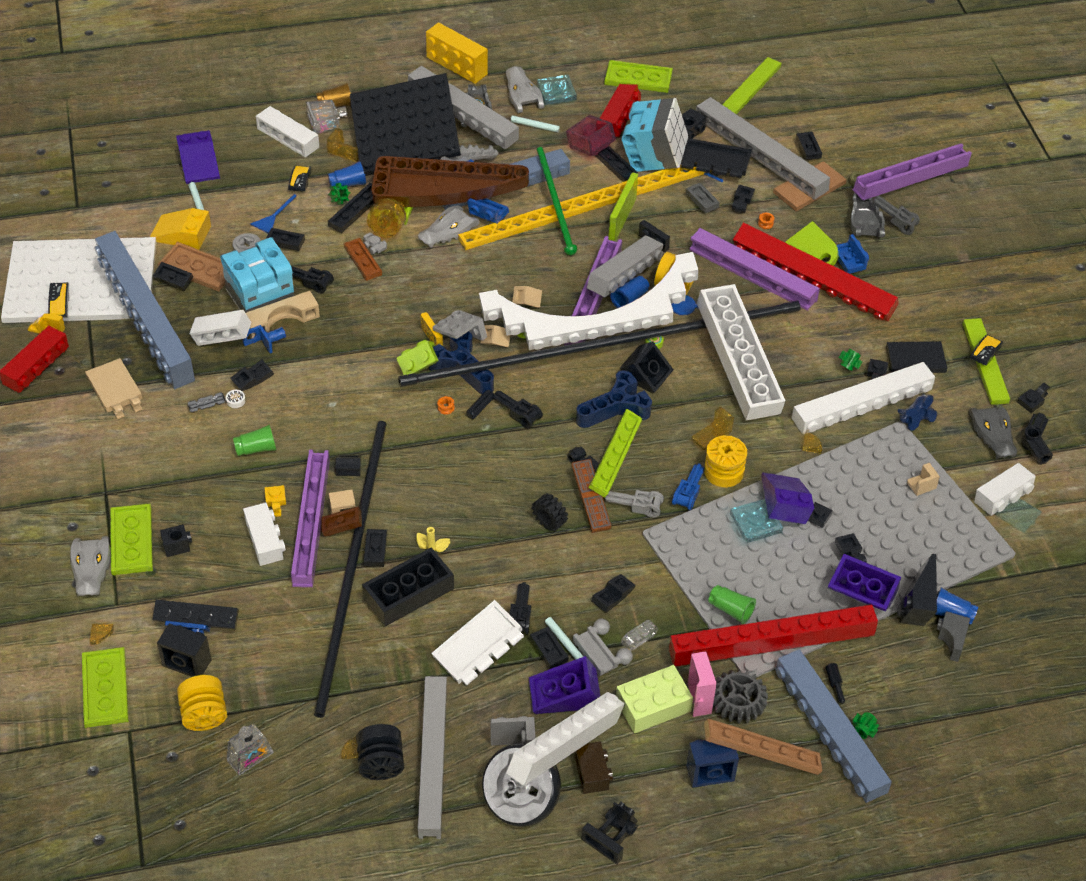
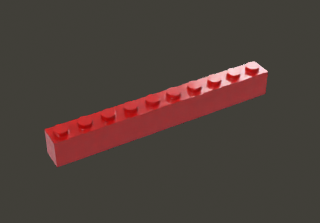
M744 222L733 238L735 246L826 291L831 297L835 298L837 296L848 305L853 304L860 311L873 314L878 320L889 321L899 305L898 297Z
M873 605L677 634L670 636L669 652L673 665L677 667L689 665L691 655L700 652H706L709 661L856 639L875 636L878 619Z

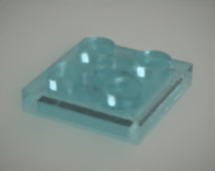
M569 75L537 79V86L542 93L545 105L577 100V94Z
M765 499L730 509V515L746 543L783 532V526L779 520L768 518Z

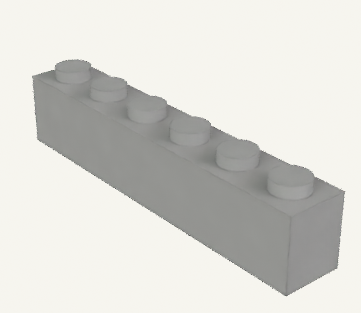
M645 235L592 271L589 276L587 289L603 297L613 293L617 288L632 280L637 274L642 273L644 269L650 267L654 262L659 261L663 255V243Z

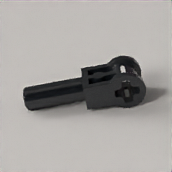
M291 266L292 277L302 280L304 287L313 289L317 293L323 294L328 284H332L334 281L333 275L327 270L321 271L311 267L309 271H305Z
M496 391L493 396L494 400L510 409V417L518 421L526 429H529L534 421L540 420L543 417V413L537 405L531 404L523 398L517 402L502 391Z
M522 582V584H518L516 603L511 604L509 615L522 627L521 632L529 634L531 605H528L530 586L526 582Z

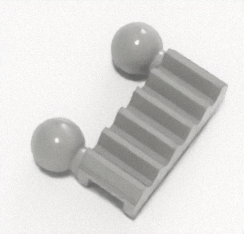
M603 618L596 620L593 627L587 628V632L579 636L577 633L573 635L575 647L578 646L579 652H582L583 656H586L595 666L598 677L617 668L618 664H629L633 659L632 652L627 648L618 650L614 657L597 635H604L610 629L609 622Z

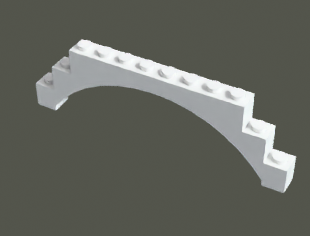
M693 252L675 255V263L652 290L628 305L596 315L556 316L535 312L507 300L499 295L497 290L479 293L480 305L484 321L502 318L507 336L525 332L529 350H539L544 347L559 346L564 343H575L579 340L595 339L600 336H611L615 333L631 332L636 329H647L651 326L672 323L673 309L671 304L685 301L686 289L684 282L689 283L698 280V267Z

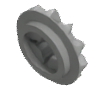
M241 234L233 240V248L239 253L255 247V243L261 240L255 234Z

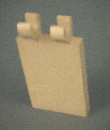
M120 358L85 371L87 379L107 413L113 411L116 418L120 419L125 417L122 407L131 404L135 413L142 410L140 400L143 399L142 394Z

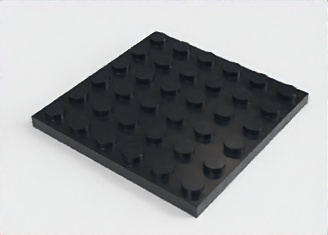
M447 73L350 94L358 157L365 176L374 174L376 161L381 156L437 160L444 156L447 158L461 156Z

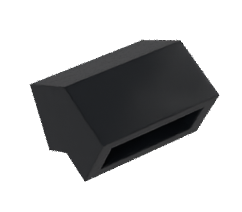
M337 455L336 476H361V455Z

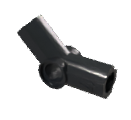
M1038 412L1032 415L1025 429L1021 445L1031 452L1037 463L1042 465L1051 460L1053 454L1042 438L1049 419L1046 418L1045 414Z

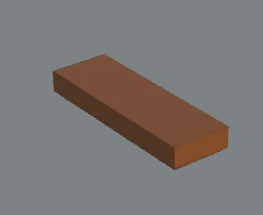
M360 238L344 243L345 250L366 281L382 276V270Z

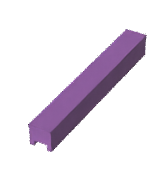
M962 143L858 176L853 191L862 200H866L969 165L972 153L962 149Z
M701 228L691 237L693 242L690 251L789 302L799 301L801 308L808 311L818 301L820 288Z
M605 236L590 273L622 252L621 239L615 242ZM589 276L572 316L596 315L603 296L587 289ZM579 340L575 343L585 342V340ZM569 342V343H564V345H570V344H575V343Z
M309 450L291 571L293 587L313 588L322 524L321 517L323 516L330 464L328 450H325L324 453H313V450Z

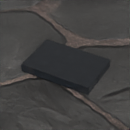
M941 341L887 342L886 344L891 373L924 362L932 373L947 372V364Z

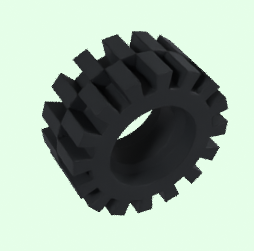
M546 493L532 504L531 509L533 510V515H536V520H539V524L541 526L544 525V528L549 529V531H556L568 520V513L565 512L566 508L562 507V502H558V498H554L552 494Z

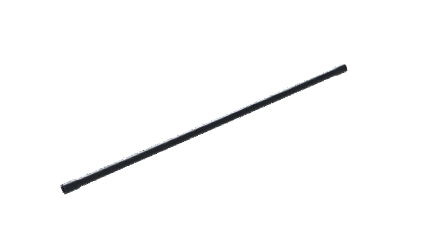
M792 301L781 305L747 311V314L751 320L782 313L800 311L801 306L799 301ZM702 319L433 371L398 376V382L400 387L410 386L425 381L707 327Z

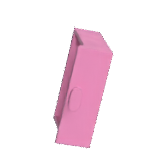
M694 653L691 655L687 685L693 696V717L712 714L716 681L707 653Z

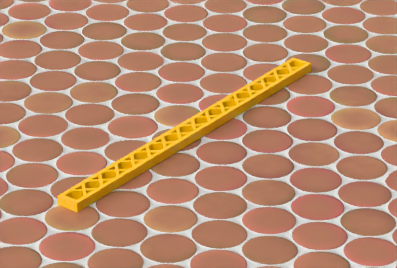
M680 164V168L663 169L638 177L637 185L643 186H637V196L703 175L705 172L697 171L696 167L693 170L681 168ZM627 181L560 202L561 208L567 210L563 211L565 219L616 203ZM552 204L502 220L498 224L493 223L458 234V239L464 249L469 250L556 222L558 218ZM466 239H473V241L467 242Z

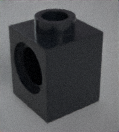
M184 524L160 530L166 557L190 552L189 543H192L190 531H185Z

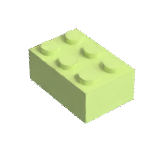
M674 665L619 685L616 689V696L625 703L622 713L634 734L692 711L693 696Z

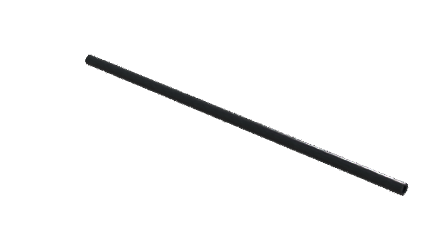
M378 421L359 505L362 515V526L354 528L314 715L318 718H323L326 712L387 423L384 421Z

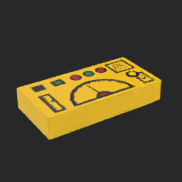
M428 313L420 314L421 328L431 342H434L435 346L439 343L443 346V335L433 331L435 323Z

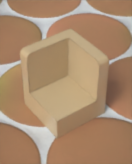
M515 286L512 302L519 306L528 305L539 308L542 290L529 286Z
M484 325L487 338L481 340V344L509 347L510 335H506L504 327Z
M927 463L922 466L921 474L908 479L907 484L915 495L918 496L937 489L940 476L932 465Z
M352 489L329 493L332 514L340 512V509L355 507Z

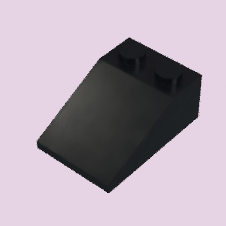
M931 554L921 566L904 598L899 603L897 614L900 616V623L924 626L937 612L936 554Z

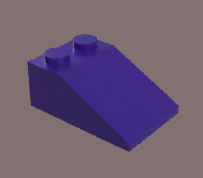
M210 130L177 135L178 151L186 184L220 179Z
M762 472L761 477L768 518L806 524L814 510L812 494L799 478Z
M586 656L529 677L532 706L535 714L578 711L600 697L597 670Z

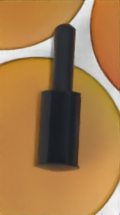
M830 663L826 665L825 669L831 687H835L839 703L843 704L845 703V698L841 688L843 681L837 663Z

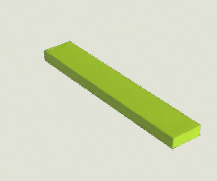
M767 57L723 103V106L737 115L781 68L782 63Z
M981 318L963 320V327L972 352L987 334ZM995 355L987 366L976 361L990 404H1009L1010 397Z
M628 409L624 411L588 488L604 498L608 495L642 421L641 417Z

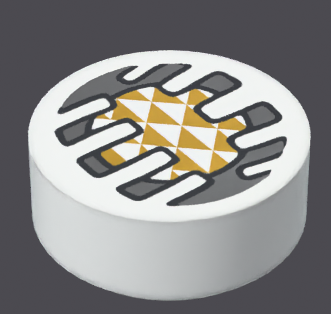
M240 390L228 392L226 395L227 405L231 408L242 407L245 404L244 393Z

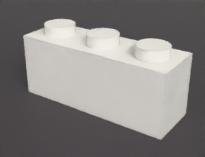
M244 310L196 317L190 335L198 346L244 339L247 337L251 321Z
M1017 463L979 487L976 491L974 502L992 516L997 512L1003 511L1009 504L1017 502L1021 496L1029 494L1034 489L1036 476L1020 463Z
M267 503L243 508L245 522L259 565L262 566L283 560L282 552L286 551L283 539L279 540L278 538L280 530L278 524L274 525L273 523L275 521L273 510H269Z

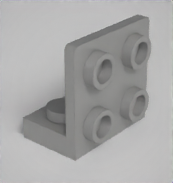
M461 310L452 312L450 316L440 320L433 326V331L455 339L468 331L476 339L484 340L487 338L483 318Z
M499 717L490 720L492 746L529 743L536 738L534 717Z

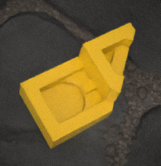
M44 313L28 327V331L40 334L49 325L63 332L65 330L63 317Z

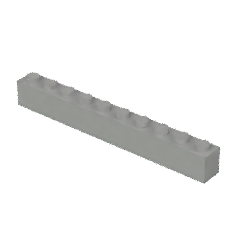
M710 97L696 106V111L706 117L705 125L737 147L752 149L751 157L786 181H789L814 200L829 191V176Z

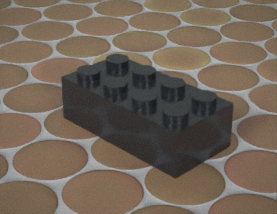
M431 547L363 583V599L383 625L387 626L453 590L454 574Z

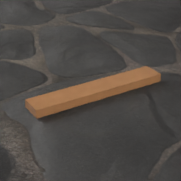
M707 719L704 722L706 741L816 775L822 772L821 757L818 752L712 719Z

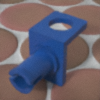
M259 325L249 329L247 336L251 333H256V335L252 339L244 338L243 344L247 346L262 340L269 353H273L272 342L286 338V334L282 327L267 333Z

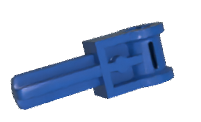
M698 463L693 466L687 481L681 480L674 493L672 505L678 504L687 507L690 511L692 510L700 490L698 483L704 472V467Z

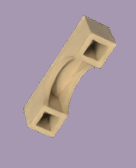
M310 291L246 313L251 321L249 329L261 325L267 333L276 321L284 318H293L304 323L320 317L319 305ZM256 333L249 334L251 339L256 335Z

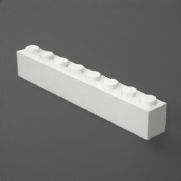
M921 362L794 406L792 420L802 434L814 432L817 429L831 426L840 421H846L849 418L863 415L874 409H880L883 406L897 403L900 400L912 398L917 394L926 393L932 390L935 376L926 364Z
M609 692L603 694L515 751L506 774L525 786L615 725L625 703L614 694Z

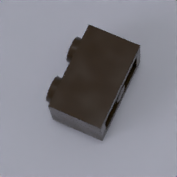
M601 741L587 743L574 753L582 792L587 794L609 790L610 781H613L611 768H607L606 764L608 762L607 750L602 748Z

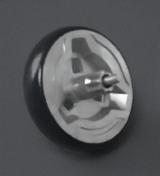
M515 743L498 750L488 761L482 777V792L490 811L504 823L517 827L532 826L546 819L556 807L561 792V779L556 765L525 786L506 774L514 752L527 743ZM535 788L538 790L537 796L529 794ZM508 791L509 794L514 793L515 795L511 798H508L506 792Z

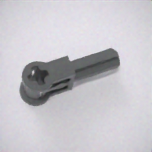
M879 195L873 200L875 205L892 216L890 222L896 225L902 233L911 235L914 232V227L920 222V218L916 213L910 212L902 205L897 209Z

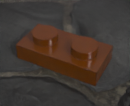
M359 506L321 517L323 535L326 537L361 527L362 515Z

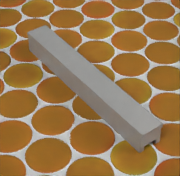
M425 676L418 818L419 839H423V836H436L437 839H441L447 677Z

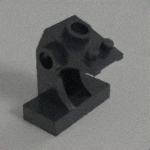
M621 801L619 804L614 802L613 807L605 815L607 820L605 824L596 829L587 823L582 828L581 839L617 865L623 858L624 848L620 844L628 835L632 836L638 827L636 824L638 820L633 816L635 814L634 810L627 807ZM612 827L620 831L613 839L606 835Z

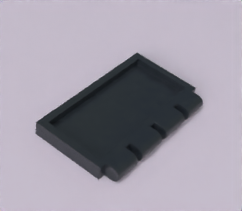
M688 138L681 160V168L693 170L696 167L697 171L710 173V170H713L714 174L726 176L727 173H730L729 176L742 178V176H746L752 149Z

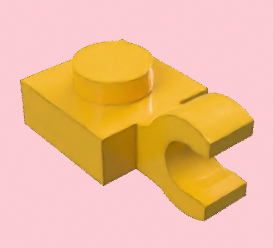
M284 485L265 487V498L268 507H272L275 517L281 516V506L286 505Z

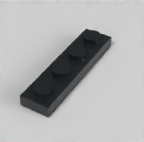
M372 183L366 185L328 220V226L342 233L374 204Z
M156 599L152 620L158 622L172 621L202 624L208 627L236 630L239 609Z

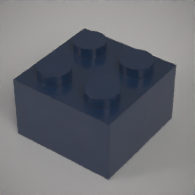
M702 739L690 742L686 766L692 788L735 781L739 761L737 750Z

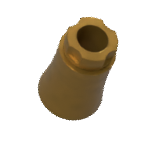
M348 83L316 93L320 109L332 108V103H334L335 107L351 106Z

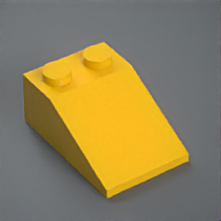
M190 208L163 214L159 218L150 237H156V242L175 245L179 242L200 250L211 228L209 211Z

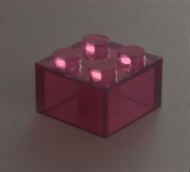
M588 115L566 131L570 148L592 157L616 140L612 123L592 115Z

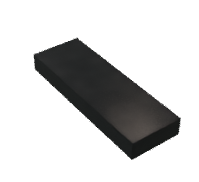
M609 145L595 151L594 156L622 182L628 181L632 172L638 174Z

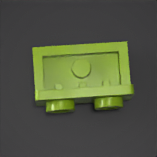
M420 341L416 344L417 347L403 351L402 355L396 358L404 375L419 373L439 361L433 349L435 346L434 342Z

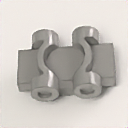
M370 232L363 237L365 241L363 243L366 248H369L371 254L380 253L387 249L386 241H381L379 235L375 236Z

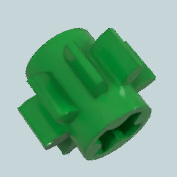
M336 183L335 186H330L331 191L328 196L331 197V202L337 201L338 205L343 204V201H349L348 196L351 192L348 191L347 185L341 186V183Z
M850 348L847 352L842 351L838 357L842 360L840 365L851 371L854 367L859 369L863 362L859 360L861 355Z
M864 712L862 716L857 713L852 720L853 727L862 739H866L868 735L873 738L878 731L879 724H876L877 719L871 713Z

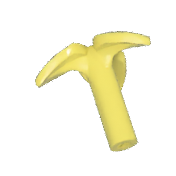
M433 527L427 528V536L421 533L416 535L417 544L421 549L432 547L434 551L443 552L450 544L449 538L439 539L435 542V529Z

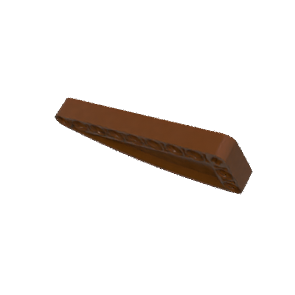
M381 156L376 161L372 197L375 205L384 207H427L468 202L470 198L481 200L527 187L529 184V169L523 165Z

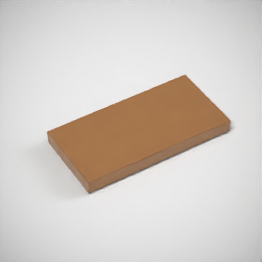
M823 161L814 167L830 177L829 191L814 200L789 181L774 188L773 193L793 210L798 211L845 185L847 179Z
M179 242L158 263V266L161 262L188 271L193 275L191 281L218 292L225 285L220 258Z

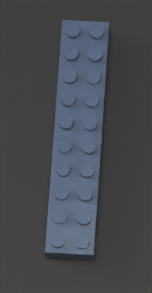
M116 231L95 238L97 246L94 249L99 257L97 258L100 268L105 269L104 273L107 280L112 281L111 285L114 292L119 293V300L122 306L126 305L127 314L130 319H134L133 323L136 330L141 331L144 344L150 346L148 347L152 357H156L159 370L165 372L166 382L168 384L171 383L174 390L194 382L195 378L190 356Z

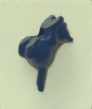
M922 394L915 399L909 408L898 409L900 421L908 424L910 431L915 430L922 420H928L929 422L936 420L937 411L931 407L934 401L933 396Z

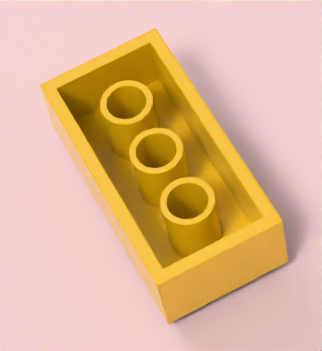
M439 22L426 31L427 58L474 84L488 75L487 48Z

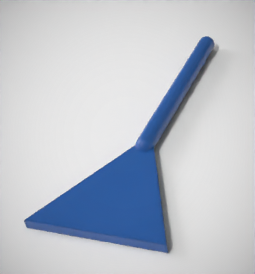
M294 194L273 215L250 223V225L269 233L274 226L276 216L297 195Z

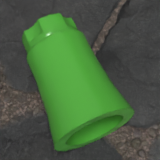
M270 424L258 430L242 434L240 437L233 438L238 456L276 450Z
M720 585L714 586L708 599L710 604L732 616L741 624H745L750 619L756 606L755 598L742 595Z

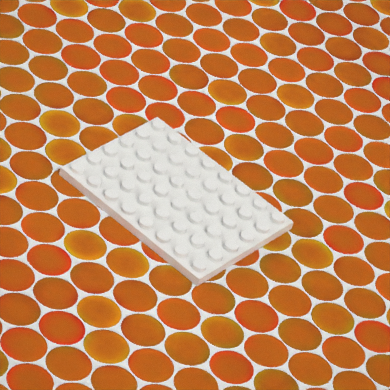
M156 237L120 238L152 292ZM95 239L13 241L1 314L2 323L34 322L44 313L48 314L50 283L69 282L68 318H63V321L130 318L126 311V305L122 306L119 300V293H115L112 288V281L107 280L104 273L105 269L100 268L97 258L99 257L94 249L97 246Z

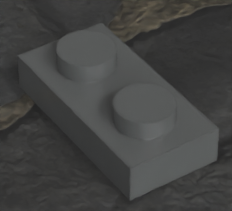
M701 183L686 188V194L704 213L719 208L720 202Z

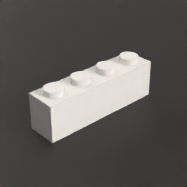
M271 106L256 116L257 129L305 158L319 148L317 133Z

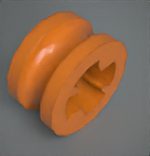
M765 212L759 215V227L762 229L773 227L774 216L771 213Z
M444 396L438 400V411L441 414H451L454 411V400L451 397Z

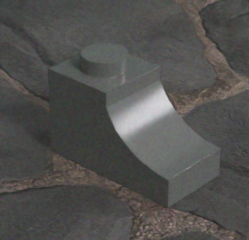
M946 611L944 619L939 618L936 629L940 631L938 639L943 640L950 650V660L958 662L970 618Z

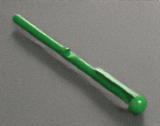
M538 147L537 153L564 241L567 245L564 248V252L567 255H574L577 252V246L572 244L543 147Z

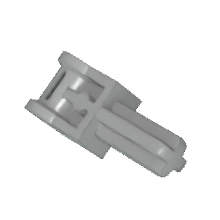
M636 490L635 495L609 491L605 501L632 506V512L658 517L660 515V504L663 503L664 496L656 491Z

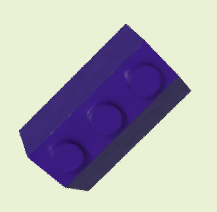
M843 554L828 588L886 612L896 596L901 577Z

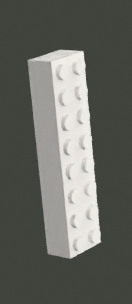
M735 284L700 290L697 301L698 308L745 420L781 414L785 399Z

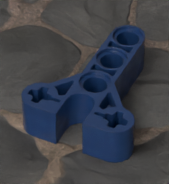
M468 331L457 339L450 337L451 351L446 350L440 343L434 346L433 349L439 361L429 366L428 369L433 371L479 362L470 354L473 350L471 332ZM490 370L459 375L481 395L486 390L494 391V375Z
M622 370L616 374V381L610 392L577 406L576 424L581 428H588L614 416L623 415L626 409L641 417L642 420H647L651 416L652 400L645 390L637 393L638 381L630 372Z

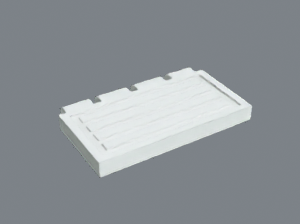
M494 600L433 651L432 655L459 684L463 682L467 686L478 677L475 672L476 669L482 673L494 663L491 656L499 659L510 649L507 645L508 642L514 646L524 637L521 633L522 627Z

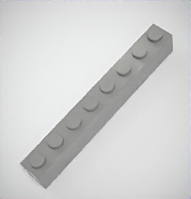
M420 66L408 75V81L435 76L436 74ZM449 83L455 118L504 149H507L519 139V126Z

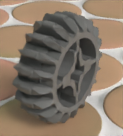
M740 669L737 670V673H734L732 670L728 674L723 672L721 677H717L715 680L716 689L713 707H715L716 713H722V719L729 717L730 723L733 719L737 720L738 724H740L741 720H744L746 723L750 721V718L756 720L757 716H761L767 706L768 693H766V686L762 685V679L756 680V674L750 676L748 670L745 673H741ZM725 690L728 691V697L726 698L723 696ZM751 695H754L755 701L753 703L750 701Z

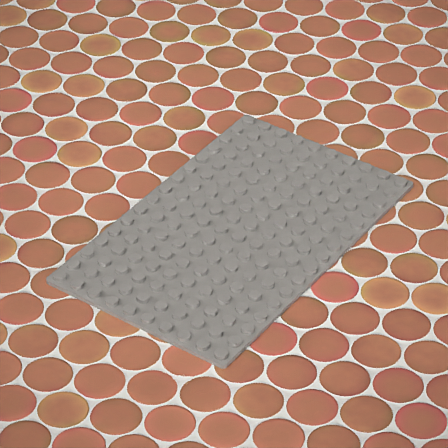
M902 421L776 474L799 478L812 494L813 504L817 502L833 510L831 517L823 528L809 521L806 524L769 519L761 480L643 531V537L709 629L742 625L735 618L708 602L710 592L717 585L756 599L753 614L745 624L868 605L828 588L842 558L840 551L835 545V538L852 533L855 534L861 544L862 551L860 554L865 555L868 564L901 577L899 589L887 611L885 612L873 607L878 621L897 613L898 605L904 598L918 570L931 554H936L937 593L940 587L946 590L1013 559L1015 556L1014 550ZM930 463L940 476L937 489L916 496L907 484V481L920 475L922 466ZM830 643L730 659L737 669H740L741 673H745L748 670L750 676L756 674L759 677L776 669L778 658L799 649L806 655Z

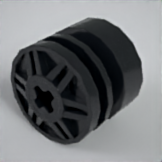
M375 724L365 727L356 735L359 774L362 777L370 780H387L402 773L404 770L401 731L397 727L388 724Z

